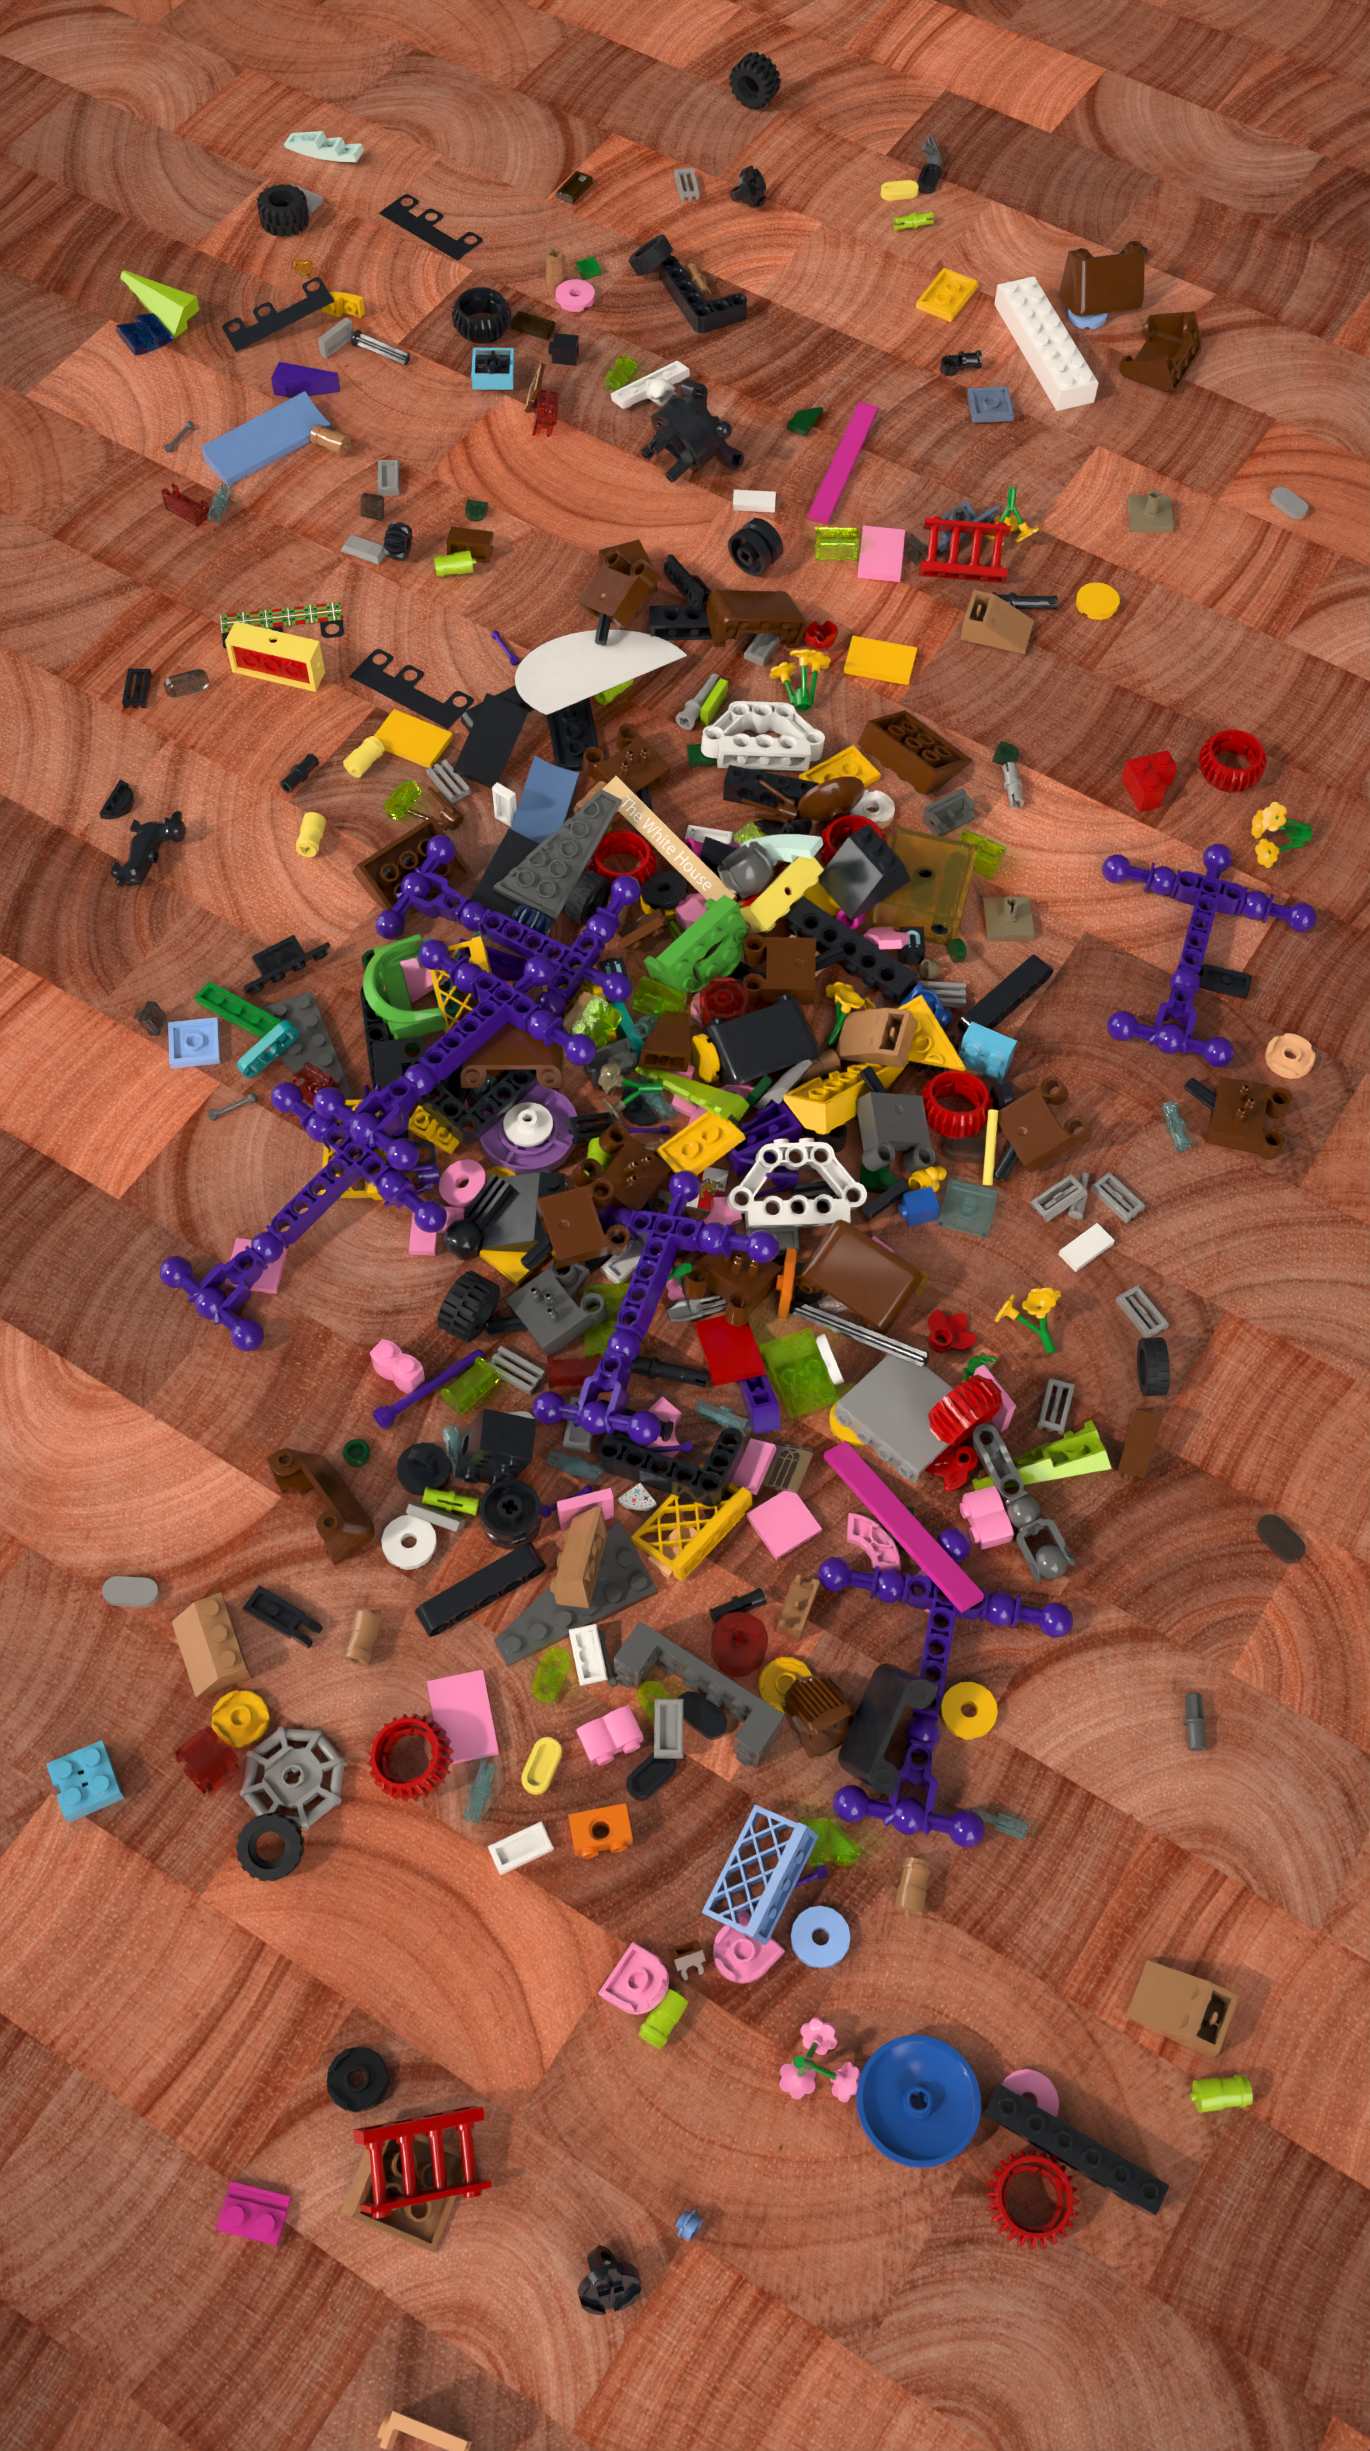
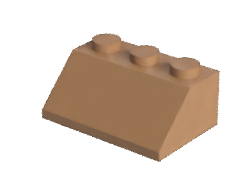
M594 1507L573 1517L570 1528L565 1529L563 1539L565 1544L564 1551L558 1554L557 1576L552 1577L550 1591L554 1593L556 1604L588 1609L590 1607L608 1538L602 1507Z
M221 1592L193 1602L172 1621L196 1699L251 1679L227 1603Z

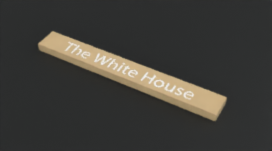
M617 776L602 789L622 799V804L618 811L707 901L712 898L717 902L723 895L734 901L738 899Z

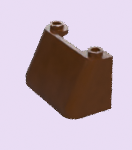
M1139 241L1127 243L1124 249L1125 253L1093 257L1085 248L1068 252L1058 296L1073 314L1077 316H1090L1138 309L1142 306L1144 300L1145 248Z
M1195 311L1149 315L1142 327V334L1146 342L1135 360L1131 356H1124L1119 363L1120 373L1125 378L1158 390L1176 392L1202 348V339Z
M717 589L707 596L704 603L714 647H725V641L732 637L734 640H739L741 633L778 634L780 641L785 639L787 648H797L807 628V620L804 613L792 597L783 591Z
M507 1022L462 1063L461 1088H476L483 1085L486 1080V1070H536L537 1080L540 1085L547 1088H562L565 1064L564 1048L556 1042L547 1047L544 1041L534 1039L525 1030H521Z
M837 1220L824 1234L795 1278L794 1283L807 1294L818 1293L820 1290H823L862 1317L861 1326L885 1335L923 1278L918 1270L847 1221Z
M283 1448L266 1458L274 1481L282 1493L286 1492L287 1489H293L303 1496L314 1489L328 1510L318 1518L316 1528L324 1540L327 1549L326 1555L334 1566L367 1545L374 1538L375 1527L372 1520L324 1456Z

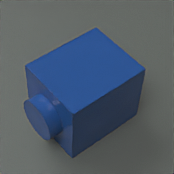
M931 1186L903 1193L898 1210L900 1217L906 1220L908 1227L937 1220L940 1206Z

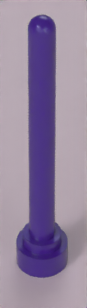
M476 1349L390 1407L388 1405L385 1407L380 1406L372 1411L377 1424L383 1430L392 1425L397 1414L482 1359L484 1356L483 1351Z

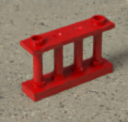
M939 516L925 518L923 529L930 530L928 556L925 561L920 563L919 576L1004 584L1007 577V568H1002L1001 566L1003 537H1009L1012 526L1004 522L989 524L943 520ZM939 531L952 532L949 561L946 563L936 560ZM960 533L973 534L971 561L968 565L957 562ZM982 535L995 536L992 565L989 567L979 564Z
M472 2105L353 2129L354 2143L365 2145L366 2150H369L374 2201L360 2204L361 2211L372 2214V2218H383L392 2215V2209L463 2194V2198H473L481 2196L483 2189L492 2188L491 2180L477 2179L472 2129L475 2128L474 2122L485 2120L483 2107ZM456 2127V2131H459L465 2182L447 2185L442 2135L445 2134V2128ZM426 2133V2137L430 2138L435 2188L417 2192L412 2141L415 2140L416 2134ZM396 2139V2143L400 2144L405 2195L387 2198L382 2147H385V2141Z

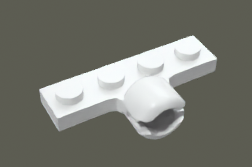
M675 361L611 393L612 401L625 409L648 398L661 407L672 395H676L673 384L679 383L690 376L689 368L679 361Z

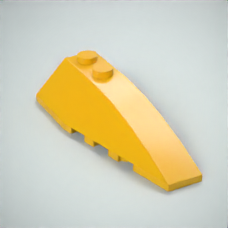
M871 1063L852 1065L847 1067V1072L840 1073L835 1071L829 1073L828 1079L814 1078L784 1094L783 1098L806 1129L815 1130L818 1134H827L832 1129L845 1124L846 1121L855 1117L858 1114L856 1100L871 1092L860 1075L861 1070L871 1066L885 1089H887L904 1068Z

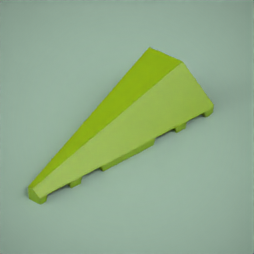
M125 270L121 273V281L125 282L129 286L130 291L138 296L139 301L148 311L161 321L162 326L171 332L173 338H177L188 328L187 320L200 310L197 296Z
M638 1066L635 1069L638 1074L653 1083L662 1082L663 1089L690 1105L695 1106L697 1104L724 1121H727L730 1116L739 1122L750 1106L742 1096L660 1069L640 1068Z
M1092 1420L1085 1422V1428L1074 1434L1072 1431L1064 1433V1439L1052 1443L1046 1442L1013 1459L1023 1484H1032L1111 1469L1106 1450L1100 1441ZM990 1476L979 1480L976 1478L972 1480L975 1491L994 1486ZM1009 1482L1005 1484L1004 1488L1015 1487L1018 1485L1014 1482Z

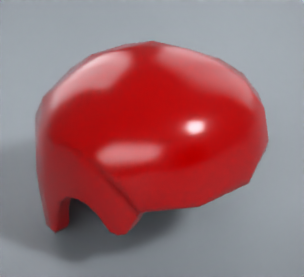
M828 620L823 625H819L817 621H814L807 626L803 639L812 649L827 650L835 642L838 628Z

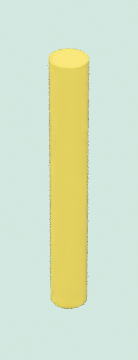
M988 1110L982 1184L985 1186H993L998 1110Z

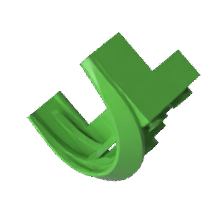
M723 895L717 902L710 898L705 903V907L708 910L656 959L649 955L644 960L651 978L683 997L688 992L703 991L719 984L736 969L743 955V940L749 932L738 903L726 895ZM722 940L718 948L710 956L696 963L705 956L712 946ZM693 968H694L695 971H696V974H697V976H698V980H696V978H695V976H694V974H693V971H692Z
M420 933L373 948L375 955L370 960L364 973L363 989L365 997L376 1015L382 1017L384 1023L389 1025L395 1040L421 1037L422 1035L447 1028L440 1007L420 1011L413 1010L400 962L418 957L419 949L423 944ZM411 1042L406 1045L405 1053L421 1048L419 1044Z

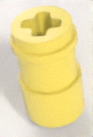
M370 736L366 738L343 761L348 773L357 778L361 777L371 767L372 763L382 756L385 751L383 744L376 737Z
M308 812L303 817L300 835L296 841V851L302 856L314 857L319 850L320 839L326 826V819L321 814Z

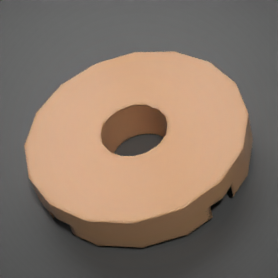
M1287 1033L1284 1036L1274 1037L1268 1043L1265 1059L1269 1068L1277 1075L1292 1079L1307 1075L1314 1065L1316 1055L1315 1051L1313 1053L1312 1045L1309 1041L1299 1035ZM1284 1053H1293L1296 1059H1289Z

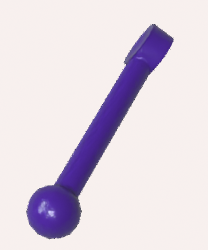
M493 631L491 634L492 638L497 640L508 655L510 664L513 666L518 665V657L512 655L501 640L499 632Z
M663 1125L660 1128H626L628 1133H661L664 1135L670 1133V1127L667 1125Z
M689 1441L676 1446L652 1448L639 1446L656 1453L681 1450L685 1453H690L693 1450V1445Z
M586 1485L582 1491L566 1499L592 1493L593 1489L591 1486ZM557 1503L552 1506H543L541 1509L542 1516L545 1518L550 1517L552 1512L557 1510Z
M819 1866L814 1873L798 1879L795 1887L816 1878L824 1879L827 1876V1869L824 1866Z

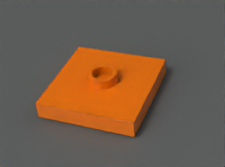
M787 1248L782 1275L778 1274L776 1290H780L778 1318L786 1319L789 1313L797 1251L793 1248Z

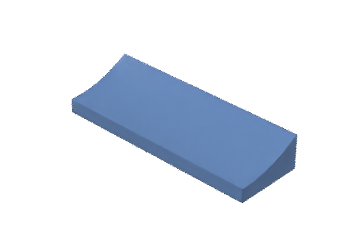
M304 391L201 446L204 462L227 486H230L311 442L310 434L315 425H323L332 430L331 424L320 413Z
M534 755L511 829L539 844L553 832L555 833L568 818L580 779L579 772L555 766Z

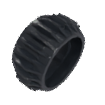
M476 287L469 289L458 297L457 301L454 302L455 305L452 307L454 328L457 329V332L463 338L473 343L485 344L494 342L504 335L505 331L509 328V324H511L509 303L506 302V299L499 292L491 288ZM476 313L493 314V316L487 318L470 317V315Z

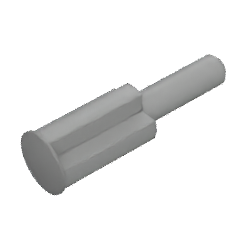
M1083 1172L1080 1178V1183L1085 1188L1089 1178L1087 1172ZM1087 1195L1070 1206L1068 1212L1070 1218L1075 1220L1083 1218Z

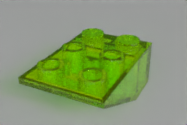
M811 1326L764 1343L758 1348L766 1374L790 1420L839 1401Z

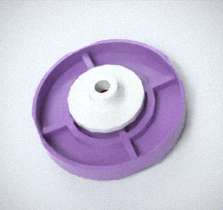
M537 1084L479 1139L482 1151L493 1165L504 1167L517 1175L554 1171L566 1162L577 1145L573 1144L571 1139L574 1137L568 1132L570 1126L565 1124L569 1117L577 1116L576 1110L565 1095ZM506 1095L498 1096L501 1100L509 1099ZM482 1111V1112H481V1114H482L483 1116H491V1115H492V1114H491L490 1112H488V1111Z

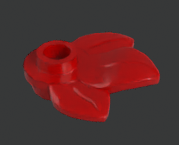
M936 1309L929 1316L928 1327L931 1333L929 1334L928 1343L934 1351L939 1353H945L951 1349L963 1351L972 1347L977 1341L978 1337L976 1335L966 1332L967 1316L965 1313L954 1314L946 1318L940 1310ZM937 1339H943L946 1343H939Z
M959 1444L955 1446L949 1445L925 1471L935 1476L944 1477L945 1491L952 1492L966 1484L968 1473L973 1471L978 1464V1455L971 1447L960 1446ZM963 1455L969 1456L968 1461L965 1463L959 1461Z

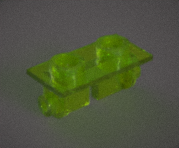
M629 350L624 357L619 356L614 364L615 370L612 368L609 370L604 378L607 382L603 389H606L608 385L611 386L613 391L623 388L636 371L637 362L628 358Z

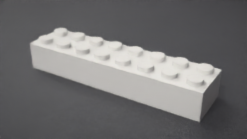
M1029 277L998 284L994 305L1056 411L1094 403L1098 381L1036 278Z

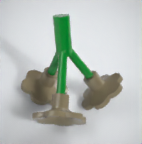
M611 1059L608 1064L602 1066L601 1076L598 1080L599 1085L605 1090V1094L611 1095L617 1086L622 1088L628 1086L637 1089L623 1101L619 1100L615 1104L609 1103L605 1098L601 1099L613 1120L622 1124L619 1112L626 1108V1104L641 1093L662 1092L663 1086L662 1082L638 1083L624 1078L620 1074V1065H617V1062Z

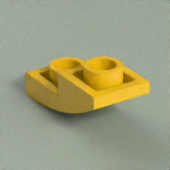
M329 292L335 302L322 308V312L339 318L343 313L362 318L365 314L363 297L342 292Z
M421 1106L417 1107L409 1119L407 1129L452 1155L459 1141Z

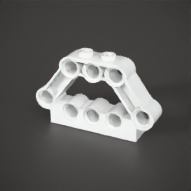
M734 701L729 705L727 712L713 725L707 726L703 730L701 752L709 758H717L718 768H728L729 765L747 769L807 771L810 762L817 761L822 757L825 736L798 715L795 708L789 703ZM752 730L761 734L767 731H775L782 736L772 738L769 735L761 734L757 737H749L740 732Z
M814 1138L799 1139V1143H789V1139H776L774 1143L766 1144L758 1151L755 1164L741 1184L729 1193L727 1204L731 1211L745 1214L746 1229L832 1226L837 1220L851 1223L850 1210L857 1209L865 1202L867 1192L865 1187L855 1182L836 1159L834 1150L829 1144L814 1142ZM795 1151L799 1153L801 1162H791L789 1152ZM765 1152L774 1154L776 1158L774 1164H768L764 1161L763 1155ZM814 1152H824L826 1161L823 1163L816 1161ZM803 1165H810L819 1172L839 1197V1199H833L829 1195L822 1194L814 1200H808L802 1195H796L789 1200L782 1201L777 1196H769L764 1201H754V1196L767 1179L766 1173H771L777 1166H785L789 1170H798ZM848 1190H854L858 1194L857 1202L848 1200L846 1195ZM738 1193L744 1194L747 1197V1204L744 1206L738 1205L734 1199L735 1195ZM818 1201L827 1203L829 1208L827 1213L824 1214L817 1210ZM792 1202L802 1204V1214H795L792 1211ZM767 1203L776 1204L778 1207L776 1215H770L766 1211Z

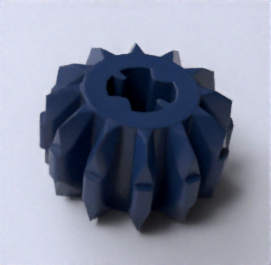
M519 905L512 915L513 920L545 936L549 935L551 931L552 920L531 907Z

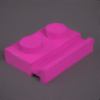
M230 2181L216 2230L278 2246L292 2197Z

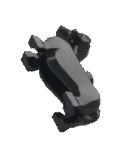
M174 812L170 819L163 818V823L150 821L141 825L139 821L133 820L130 831L137 834L131 839L128 860L123 866L119 862H115L110 871L112 877L116 878L115 883L118 887L143 883L152 864L158 862V849L161 843L167 840H172L176 843L184 840L186 826L182 821V812Z

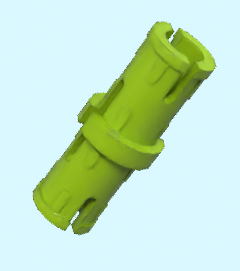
M932 211L921 214L910 213L909 216L895 217L893 223L897 225H893L895 231L932 225L934 219L926 218L934 216Z
M425 1487L422 1504L446 1508V1512L455 1510L476 1515L479 1498L458 1495L453 1490H450L449 1493Z

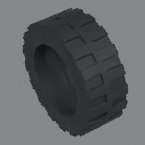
M661 234L641 246L631 255L628 261L638 276L643 275L663 262L672 253L673 248L665 235Z
M589 870L587 873H584L577 880L568 895L565 904L566 916L586 926L588 919L597 914V907L604 908L611 890L610 881L594 871Z
M1163 1337L1140 1338L1138 1341L1137 1374L1143 1396H1166L1169 1391L1170 1362L1167 1344Z
M271 1812L255 1817L243 1827L242 1832L238 1836L239 1841L236 1845V1851H238V1862L241 1863V1868L244 1872L247 1871L250 1874L249 1876L258 1878L259 1881L270 1880L271 1882L287 1876L299 1865L304 1854L303 1844L305 1841L301 1834V1828L295 1824L296 1822L293 1819H289L284 1814ZM266 1832L278 1833L285 1842L284 1854L274 1862L262 1860L256 1851L258 1838Z

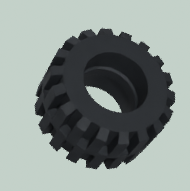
M759 52L748 53L731 70L729 75L731 80L729 85L732 87V94H735L736 100L740 101L741 105L747 106L751 110L752 108L758 110L765 107L780 89L781 79L778 78L780 73L776 70L777 66L771 62L770 58L767 59L763 53L759 55Z
M289 184L273 185L270 188L264 189L259 194L257 205L260 223L267 233H271L274 236L278 235V237H288L298 234L299 231H303L308 226L309 214L306 196L298 187H292Z
M472 1270L465 1272L452 1285L443 1300L438 1315V1327L465 1343L473 1341L485 1329L487 1321L491 1320L500 1298L499 1285Z

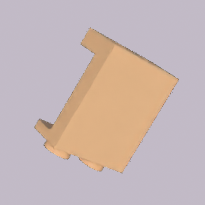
M392 2411L391 2417H384L377 2436L382 2439L380 2447L385 2450L393 2449L399 2431L449 2451H469L472 2444L467 2439Z

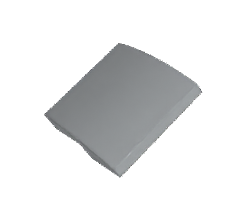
M804 1060L787 1069L757 1102L755 1107L758 1110L761 1108L764 1110L770 1105L772 1100L780 1104L784 1100L783 1095L793 1090L805 1076L813 1062Z

